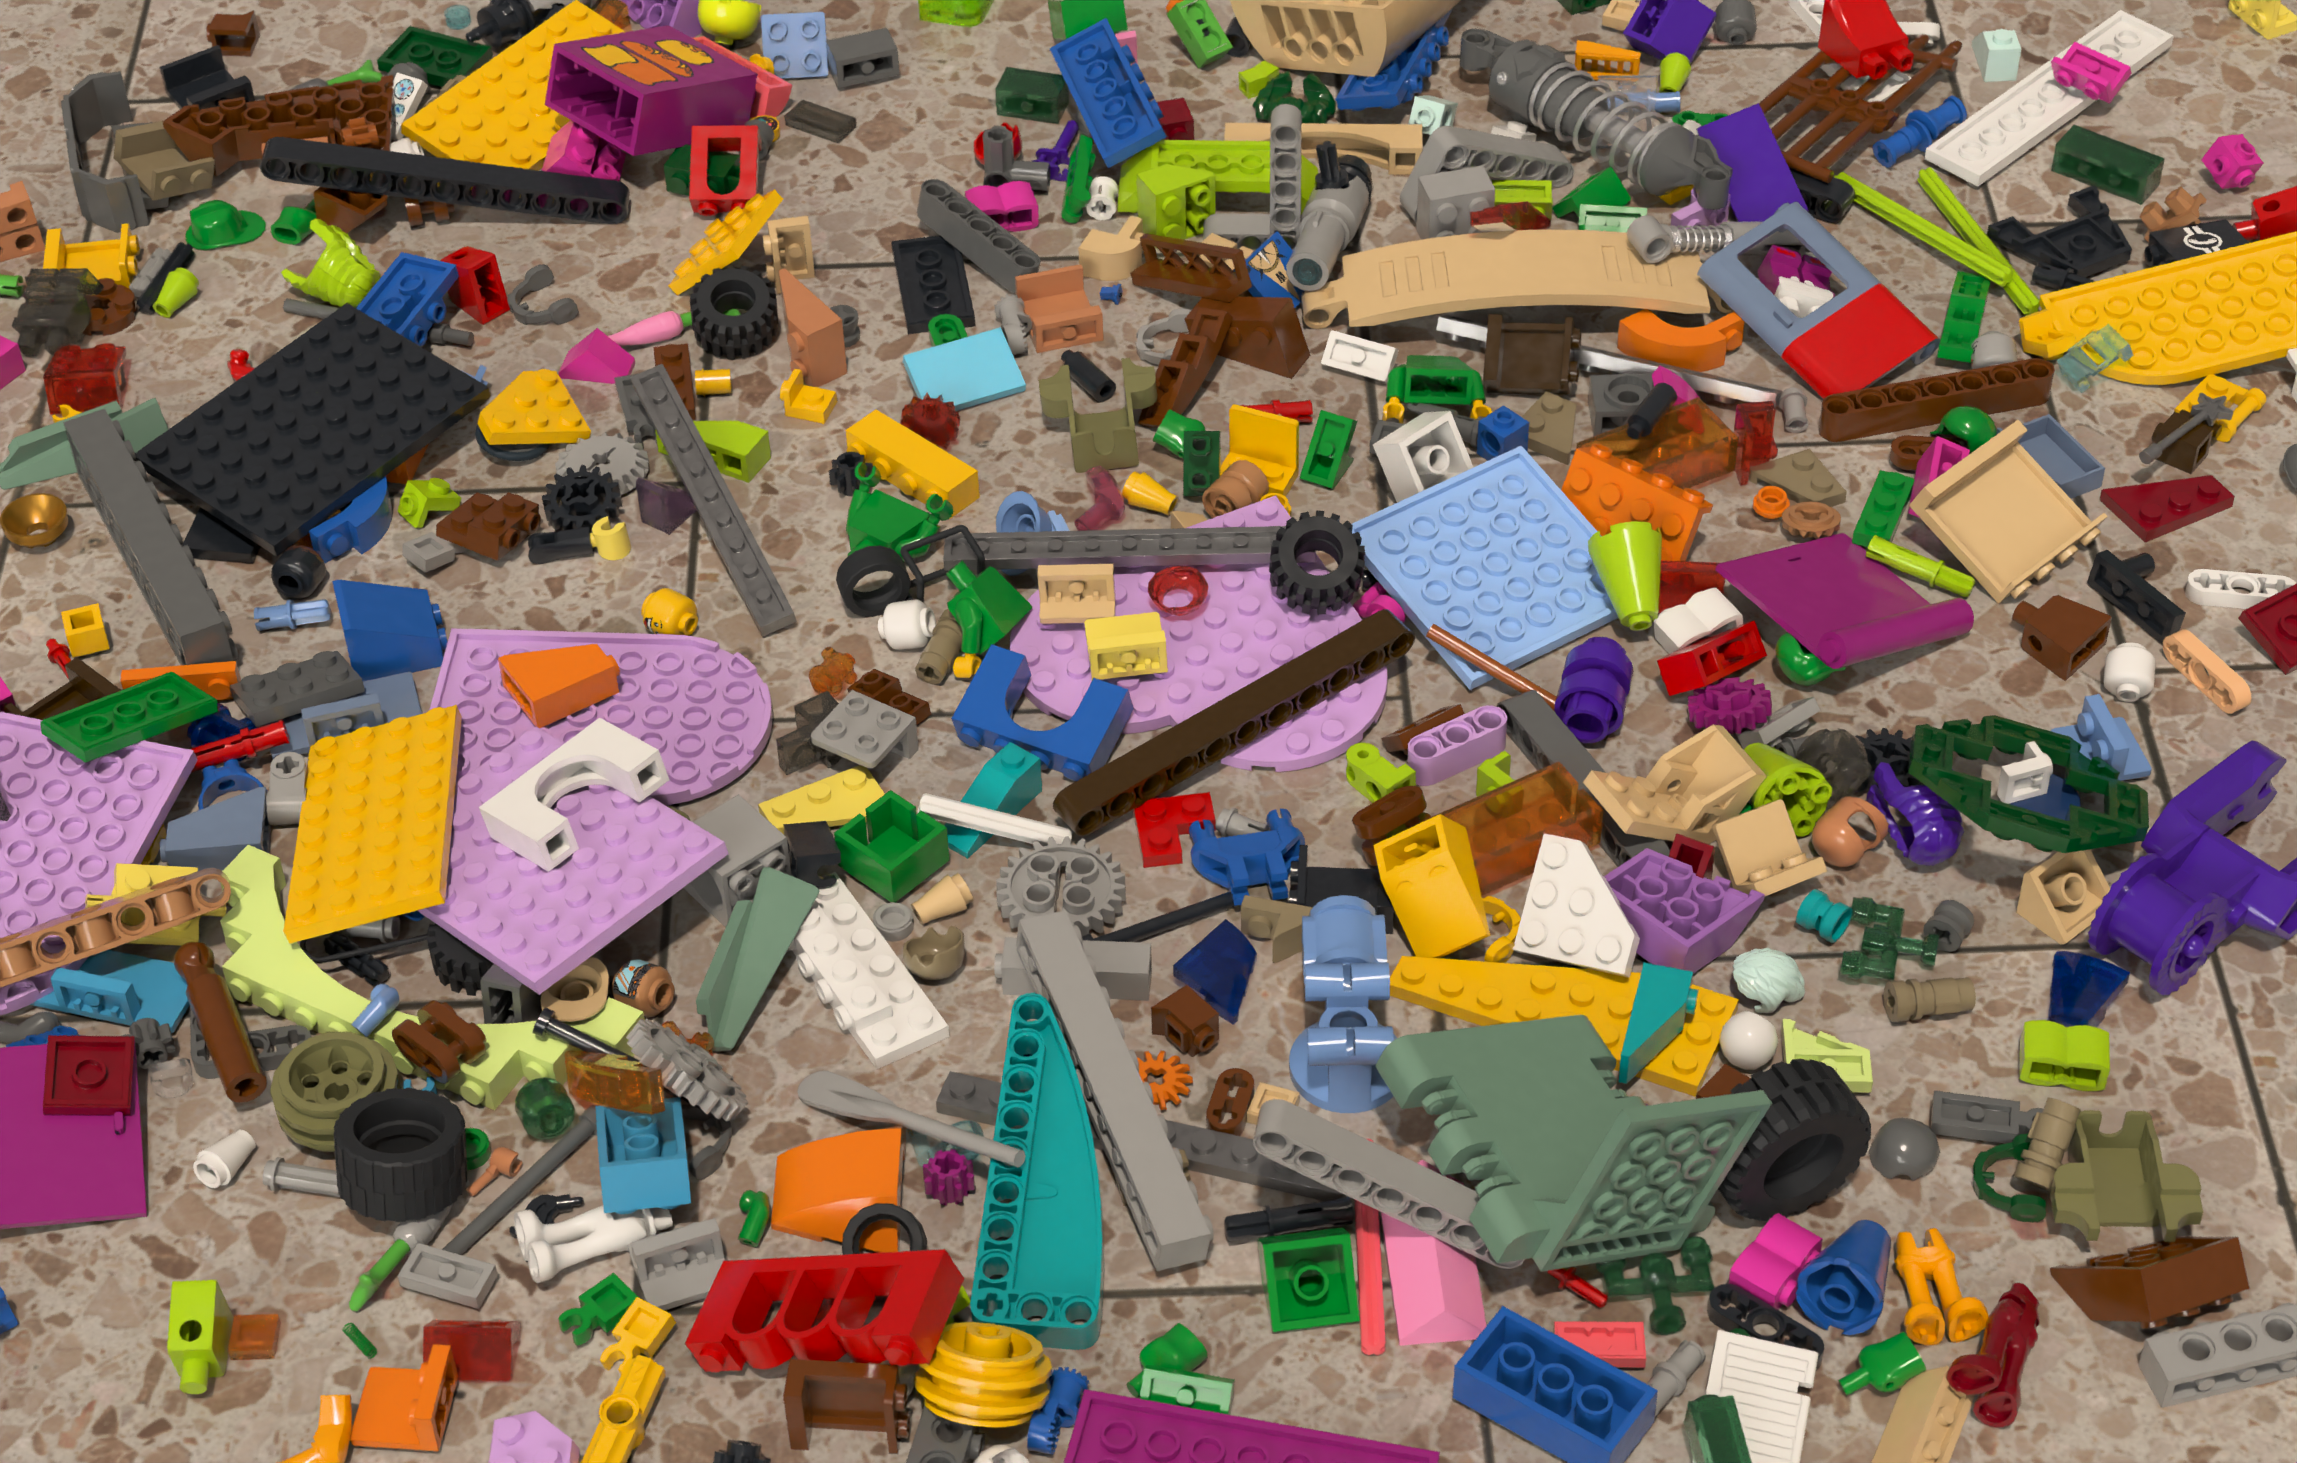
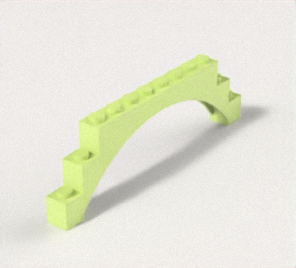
M247 845L223 870L230 882L231 894L227 903L232 908L220 922L225 943L234 954L222 966L231 995L238 1001L250 1002L263 1008L272 1016L279 1015L295 1022L297 1025L306 1027L309 1031L313 1030L320 1034L327 1032H352L364 1036L351 1024L371 1001L342 986L323 972L304 953L297 942L289 944L283 932L285 920L281 914L280 891L287 884L280 858ZM609 997L604 1008L596 1015L585 1020L561 1022L633 1057L635 1055L631 1052L633 1048L627 1044L628 1039L626 1037L640 1019L645 1021L643 1011ZM393 1010L367 1038L377 1041L391 1053L395 1066L400 1072L407 1075L413 1074L427 1080V1077H430V1075L407 1059L398 1049L392 1037V1030L406 1019L413 1020L420 1025L418 1017ZM536 1021L508 1024H476L486 1036V1043H484L486 1047L485 1054L472 1064H466L458 1058L457 1060L460 1065V1073L445 1084L438 1082L436 1079L434 1081L438 1089H447L463 1096L472 1104H481L496 1110L523 1077H526L536 1085H545L558 1091L568 1080L567 1063L569 1060L580 1065L585 1058H589L596 1065L607 1066L619 1072L622 1070L547 1033L543 1038L533 1034ZM571 1064L568 1067L569 1077L577 1069V1067Z

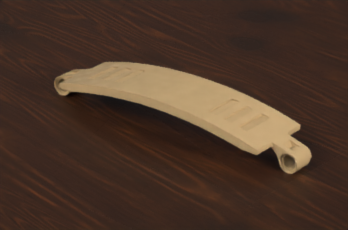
M1514 230L1471 233L1416 240L1342 256L1343 277L1327 282L1318 290H1305L1301 297L1304 323L1312 329L1326 328L1344 308H1347L1349 327L1375 326L1457 311L1537 305L1617 306L1683 314L1710 313L1711 307L1708 295L1714 300L1719 311L1730 314L1734 310L1697 275L1702 263L1699 252L1696 250L1693 253L1688 250L1682 253L1679 250L1677 253H1670L1660 262L1648 263L1630 243L1627 233L1593 230Z

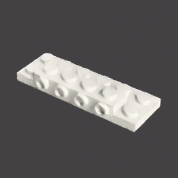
M837 873L829 874L835 875L837 881L831 886L818 888L820 892L787 952L792 950L796 955L797 964L803 976L813 979L820 1000L824 1004L830 1003L840 1028L843 1031L847 1029L850 1031L876 1070L948 1038L949 1026Z

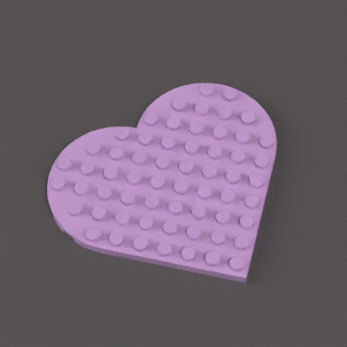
M1275 495L1187 528L1286 526V521L1291 519V517ZM1317 554L1316 562L1297 563L1299 567H1302V570L1309 574H1329V571ZM1269 563L1114 567L1115 616L1150 612L1159 613L1161 628L1164 630L1166 638L1168 672L1101 680L1129 690L1134 709L1122 734L1146 732L1168 725L1174 727L1362 621V618L1350 602L1346 604L1344 601H1342L1341 609L1333 612L1331 607H1327L1326 614L1322 615L1317 614V609H1310V614L1301 613L1302 607L1299 605L1292 609L1287 606L1288 598L1285 597L1281 600L1276 594L1277 586L1272 587ZM1038 589L1027 600L1032 605V608L1012 628L1010 650L1025 655L1031 671V677L1023 690L1025 696L1048 716L1053 713L1069 720L1075 714L1092 682L1085 624L1040 623ZM1387 666L1221 759V763L1250 771L1253 766L1275 767L1276 772H1284L1312 767L1345 753L1350 746L1359 743L1363 739V733L1372 723L1378 721L1383 711L1387 691Z
M451 628L430 706L431 710L437 707L446 708L457 705L462 716L456 782H458L461 777L471 773L488 761L491 756L499 753L519 739L522 734L535 727L503 686L498 662L499 657L509 654L597 644L607 656L612 655L619 666L620 675L617 676L619 693L540 729L565 744L598 718H602L658 749L669 781L649 796L666 806L703 797L728 785L743 774L757 760L765 748L770 736L773 720L768 686L757 674V668L747 658L738 652L733 655L720 649L719 643L715 641L674 634Z
M0 712V938L85 909L86 894L111 895L114 888V869L116 863L141 864L197 762L194 750L143 740L85 763L41 733L40 721L43 720ZM49 935L41 942L44 950L49 953H59L65 947L64 940L57 935ZM88 957L60 966V968L76 971ZM57 968L1 987L0 1015L24 1008L53 992L54 989L50 978Z

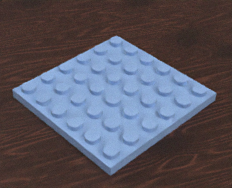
M1522 446L1352 523V534L1359 532L1362 538L1361 546H1365L1364 561L1367 569L1388 594L1400 604L1404 613L1469 690L1495 677L1426 637L1433 624L1513 670L1618 618L1588 552V540L1598 531Z

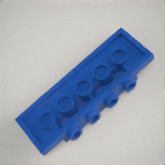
M1452 9L1375 77L1349 75L1335 98L1338 110L1351 109L1352 111H1361L1370 107L1390 109L1412 100L1416 93H1421L1423 90V78L1431 76L1432 62L1440 60L1441 46H1447L1449 43L1448 29L1443 26Z
M1107 18L1049 48L1108 168L1125 161L1128 157L1147 147L1153 146L1158 141L1167 137L1159 122V119L1164 117L1160 107L1154 99L1147 82L1144 81L1145 78L1139 66L1135 63L1136 60L1128 45L1126 44L1121 47Z
M401 252L356 309L421 347L425 344L427 332L434 323H441L445 318L446 306L442 297L459 277L455 264Z

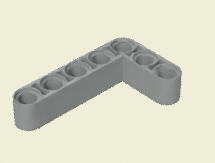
M1282 104L1275 107L1271 114L1270 214H1212L1204 221L1203 240L1211 233H1214L1237 243V249L1245 246L1255 251L1272 234L1278 231L1291 249L1294 250L1300 236L1299 228L1301 224L1302 115L1297 107L1290 104Z
M1442 126L1430 135L1401 191L1400 202L1417 223L1418 176L1484 166L1489 177L1507 180H1552V187L1560 188L1569 183L1573 178L1574 167L1557 146L1452 126Z

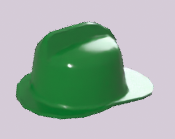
M211 200L200 204L197 208L190 211L191 226L186 232L185 240L196 250H210L222 246L243 244L259 238L266 229V222L254 212L238 211L235 206L223 200Z

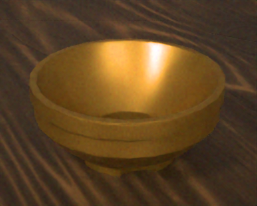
M46 493L29 494L17 498L4 508L0 516V525L7 539L15 544L31 549L40 546L47 547L54 543L64 532L68 524V512L65 503L59 497ZM36 530H48L40 534L30 535Z

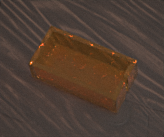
M1697 397L1671 407L1653 431L1646 437L1640 436L1636 440L1631 439L1627 435L1628 424L1580 441L1576 448L1589 447L1593 443L1604 445L1613 450V456L1621 460L1623 458L1635 460L1643 465L1642 470L1652 475L1653 473L1666 475L1674 480L1673 485L1684 490V488H1691L1735 471L1739 438Z
M1559 761L1439 813L1466 827L1481 896L1532 874L1544 833L1582 841L1588 848L1600 844L1603 809L1584 788L1578 790L1579 783Z

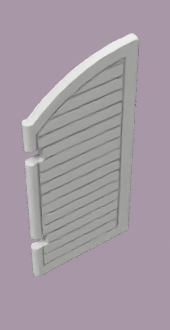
M1718 1330L1692 1463H1800L1811 1398L1797 1394L1798 1386L1805 1388L1813 1387L1818 1353Z

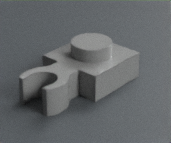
M430 532L403 543L402 556L424 572H428L454 561L455 553H462L468 549L439 538L436 534Z

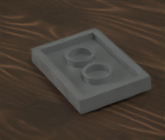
M323 651L314 655L312 659L300 663H286L279 666L275 671L263 675H249L244 677L241 682L230 685L233 699L256 727L301 713L303 708L335 702L365 692L362 678L338 651Z

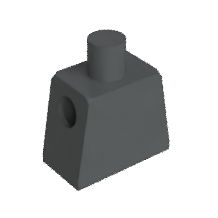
M493 964L480 980L484 1024L537 1021L542 1012L541 994H537L503 969Z

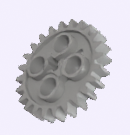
M1069 836L1064 838L1062 844H1056L1053 837H1049L1048 846L1044 847L1039 842L1033 841V851L1030 852L1023 847L1019 848V858L1009 856L1008 867L1000 868V878L996 879L997 906L1001 907L1002 918H1009L1012 929L1018 927L1019 920L1057 912L1056 899L1059 897V876L1062 866H1066V880L1063 883L1062 911L1066 910L1072 925L1079 927L1082 936L1089 934L1090 929L1103 933V922L1114 924L1115 913H1122L1123 911L1122 901H1126L1125 874L1121 873L1120 862H1112V853L1110 851L1100 855L1099 844H1095L1089 849L1085 848V839L1083 838L1076 845H1071Z
M647 1018L645 1021L640 1019L627 1035V1044L633 1048L631 1052L641 1058L639 1062L651 1069L650 1073L656 1076L665 1088L679 1097L684 1096L692 1106L698 1105L706 1114L711 1112L717 1119L722 1117L726 1121L730 1119L734 1121L748 1103L745 1099L747 1097L746 1094L740 1091L742 1087L732 1081L734 1079L733 1076L725 1073L722 1070L723 1066L717 1064L716 1059L709 1052L695 1043L690 1044L683 1035H676L670 1027L664 1028L657 1021L653 1023Z

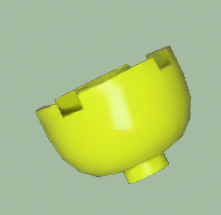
M699 0L698 3L700 26L705 32L715 36L714 42L733 45L734 39L747 38L756 29L760 18L761 5L742 0Z

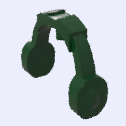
M2028 1133L2015 1136L2011 1143L1997 1145L1987 1151H1981L1973 1164V1188L1977 1197L1994 1207L2009 1211L2010 1215L2018 1221L2038 1222L2045 1219L2046 1201L2041 1197L2026 1194H2017L2012 1197L1996 1193L1985 1181L1995 1180V1172L1985 1171L1996 1160L2013 1157L2024 1161L2021 1154L2023 1149L2028 1150L2032 1140L2027 1137Z

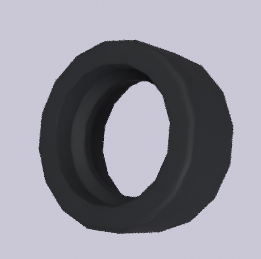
M868 546L853 552L844 559L838 568L836 582L845 606L854 614L863 617L883 615L888 604L906 599L911 586V581L901 556L893 549L884 546ZM876 571L893 573L890 580L879 589L869 592L853 590L858 581L870 573Z
M876 1203L862 1208L850 1219L842 1239L843 1255L861 1254L859 1244L864 1230L871 1223L881 1219L893 1220L901 1224L907 1231L910 1239V1251L927 1250V1238L922 1224L911 1212L895 1204Z

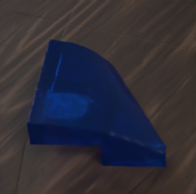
M1225 919L1173 965V976L1204 995L1205 1001L1219 1013V1016L1234 1025L1239 1019V1008L1242 998L1246 996L1249 987L1248 979L1254 971L1257 953L1245 935Z
M2057 951L2052 963L2053 976L2050 986L2051 999L2048 1009V1021L2059 1023L2065 1027L2082 1025L2098 1027L2105 1019L2107 1007L2128 984L2130 972L2089 955Z

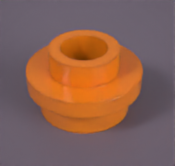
M1776 486L1761 488L1753 499L1754 511L1767 519L1782 517L1783 511L1790 506L1786 492Z

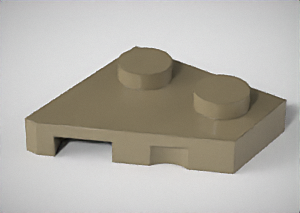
M1546 391L1522 415V418L1529 422L1528 449L1568 465L1571 459L1577 404Z
M1810 449L1749 468L1748 479L1750 482L1758 484L1763 480L1779 487L1786 492L1789 500L1797 503L1819 502L1830 507L1845 503L1847 491Z

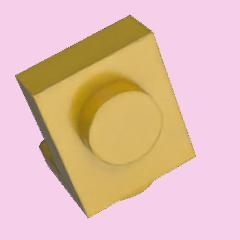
M2047 309L2019 319L2023 352L2042 356L2045 360L2062 358L2064 352L2077 348L2076 336L2073 333L2054 330L2052 314Z

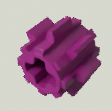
M955 1149L945 1152L942 1150L937 1151L935 1157L930 1158L928 1164H923L922 1166L925 1194L931 1195L934 1200L938 1199L941 1205L947 1206L948 1203L954 1202L957 1205L963 1201L964 1196L968 1197L970 1190L975 1189L973 1161L971 1159L967 1160L964 1154L960 1156Z

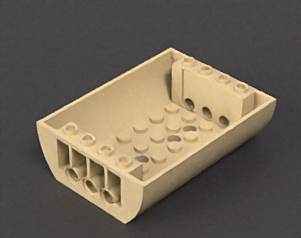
M1230 0V3L1245 35L1265 61L1279 68L1375 77L1461 0Z

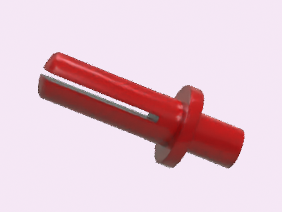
M54 638L46 642V646L49 649L48 659L52 663H57L68 678L65 665L72 661L69 658L70 650L67 645L59 644Z
M1570 1267L1568 1270L1561 1268L1547 1271L1548 1274L1560 1281L1558 1285L1560 1290H1564L1567 1287L1600 1309L1606 1305L1609 1298L1608 1295L1575 1274V1267Z

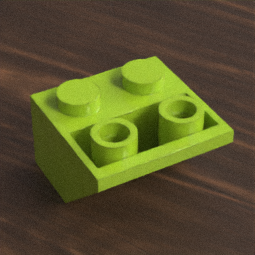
M1170 164L1138 173L1137 208L1138 218L1143 219V233L1183 240L1203 234L1204 221L1210 215L1216 214L1215 174L1211 171Z

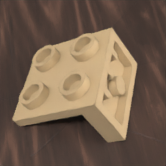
M1775 800L1716 823L1712 827L1733 888L1749 894L1751 889L1767 896L1827 872L1822 856L1806 858L1805 853L1801 852L1783 800Z

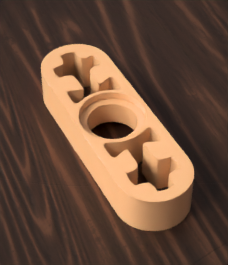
M2183 629L2164 638L2163 651L2167 660L2222 711L2232 714L2250 705L2251 691L2245 680L2194 634Z

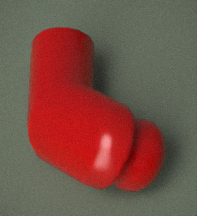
M233 349L230 352V360L227 361L230 374L236 381L254 369L248 362L249 353L246 350Z

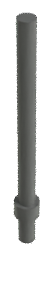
M288 298L284 301L283 305L285 312L325 319L339 309L337 307ZM434 323L427 332V338L432 343L446 345L448 342L471 346L474 341V334L468 331L451 329L448 324Z
M617 1087L597 1106L625 1103L629 1097L622 1088ZM591 1105L579 1116L580 1122L442 1250L462 1255L591 1134L597 1135L595 1105Z

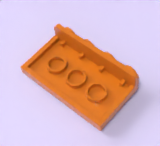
M1593 443L1589 447L1576 448L1561 491L1597 531H1600L1601 536L1611 533L1610 526L1618 523L1631 521L1651 523L1652 530L1655 531L1659 527L1663 538L1660 577L1671 583L1678 581L1702 516L1711 512L1713 504L1704 500L1705 495L1697 490L1684 488L1683 490L1673 485L1674 480L1666 475L1653 473L1652 475L1642 470L1643 465L1635 460L1628 458L1621 460L1613 456V450L1604 445Z

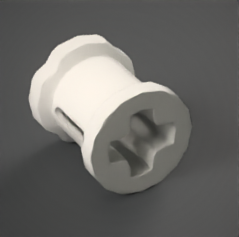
M1100 176L1094 178L1089 188L1091 198L1086 208L1091 217L1097 220H1107L1116 212V202L1114 199L1118 195V185L1112 178ZM1103 205H1106L1105 211H1103Z

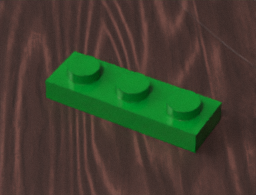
M1879 471L1854 529L1853 544L1868 547L1874 535L1892 543L1912 495L1914 478L1897 472Z

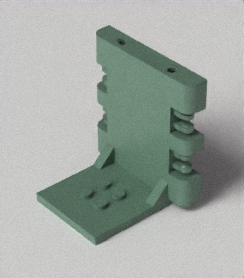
M1585 1015L1405 1035L1392 1041L1384 1049L1375 1065L1401 1109L1423 1106L1426 1113L1431 1114V1116L1433 1114H1442L1434 1121L1438 1133L1427 1150L1441 1174L1448 1175L1464 1172L1469 1180H1483L1475 1187L1480 1200L1473 1209L1469 1219L1496 1263L1533 1258L1541 1272L1679 1250L1689 1233L1704 1231L1715 1214V1207L1710 1200L1772 1104L1763 1090L1655 1105H1646L1639 1096L1628 1097L1624 1090H1610L1617 1084V1079L1612 1073L1616 1066V1059Z

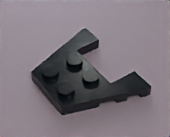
M2094 185L2069 195L2068 206L2081 216L2078 219L2035 235L2012 216L1988 225L1987 236L1991 240L2036 262L2042 261L2060 269L2067 270L2072 268L2076 275L2082 277L2090 276L2128 261L2132 252V248L2119 225L2113 223L2110 219V210L2106 203H2101L2099 199L2100 192Z

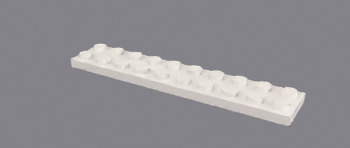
M2120 10L2076 42L2130 66L2131 72L2134 74L2170 48L2174 35ZM2069 46L2064 51L2059 53L2056 57L2062 59L2071 46ZM2051 59L1927 147L1925 159L1969 183L1980 186L2097 100L2089 98L2083 91L2073 86L2065 87L2058 83L2054 78Z

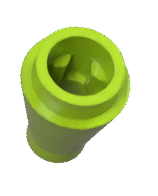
M1671 53L1660 62L1659 93L1681 90L1691 73L1690 62L1686 56L1680 53Z
M177 268L175 271L169 272L160 294L153 304V309L160 316L170 318L177 309L197 294L199 281L196 276L184 268Z

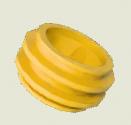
M964 1322L945 1325L930 1363L919 1364L921 1368L915 1373L914 1382L916 1390L924 1396L925 1407L934 1414L953 1422L972 1426L1006 1427L1030 1421L1034 1410L1042 1408L1048 1401L1049 1389L1046 1381L1052 1375L1053 1367L1050 1358L1043 1354L1041 1342L1032 1335L1012 1327L992 1323Z

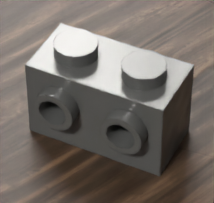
M888 28L826 40L828 68L838 88L900 75L898 48Z

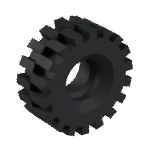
M436 923L435 925L429 924L427 942L435 975H439V980L444 986L450 983L452 991L459 993L462 988H466L467 995L476 996L477 990H481L480 980L494 963Z

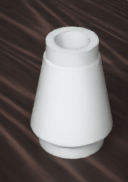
M237 1130L234 1134L200 1151L193 1165L198 1179L211 1188L227 1185L255 1149L256 1145L253 1137L244 1130Z

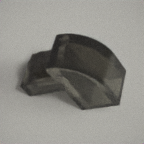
M828 691L795 705L797 730L776 739L779 767L786 775L819 760L829 769L842 759L841 756L814 745L811 740V733L839 704Z

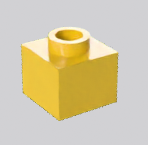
M98 603L61 612L72 658L110 649Z

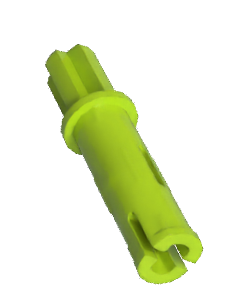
M1874 535L1869 543L1866 557L1927 581L1931 588L1937 585L1962 597H1968L1974 588L1975 579L1945 566V561L1943 560L1936 562L1877 535Z

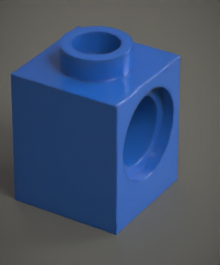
M1503 405L1478 421L1477 454L1489 461L1519 446L1528 451L1529 422Z

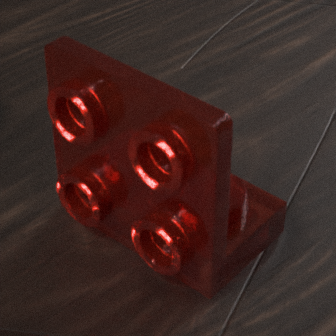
M104 343L94 348L81 349L78 345H68L57 350L43 375L50 414H61L59 405H68L73 410L83 413L116 400L120 408H122L123 404L117 372L127 354L126 347H115L112 343Z

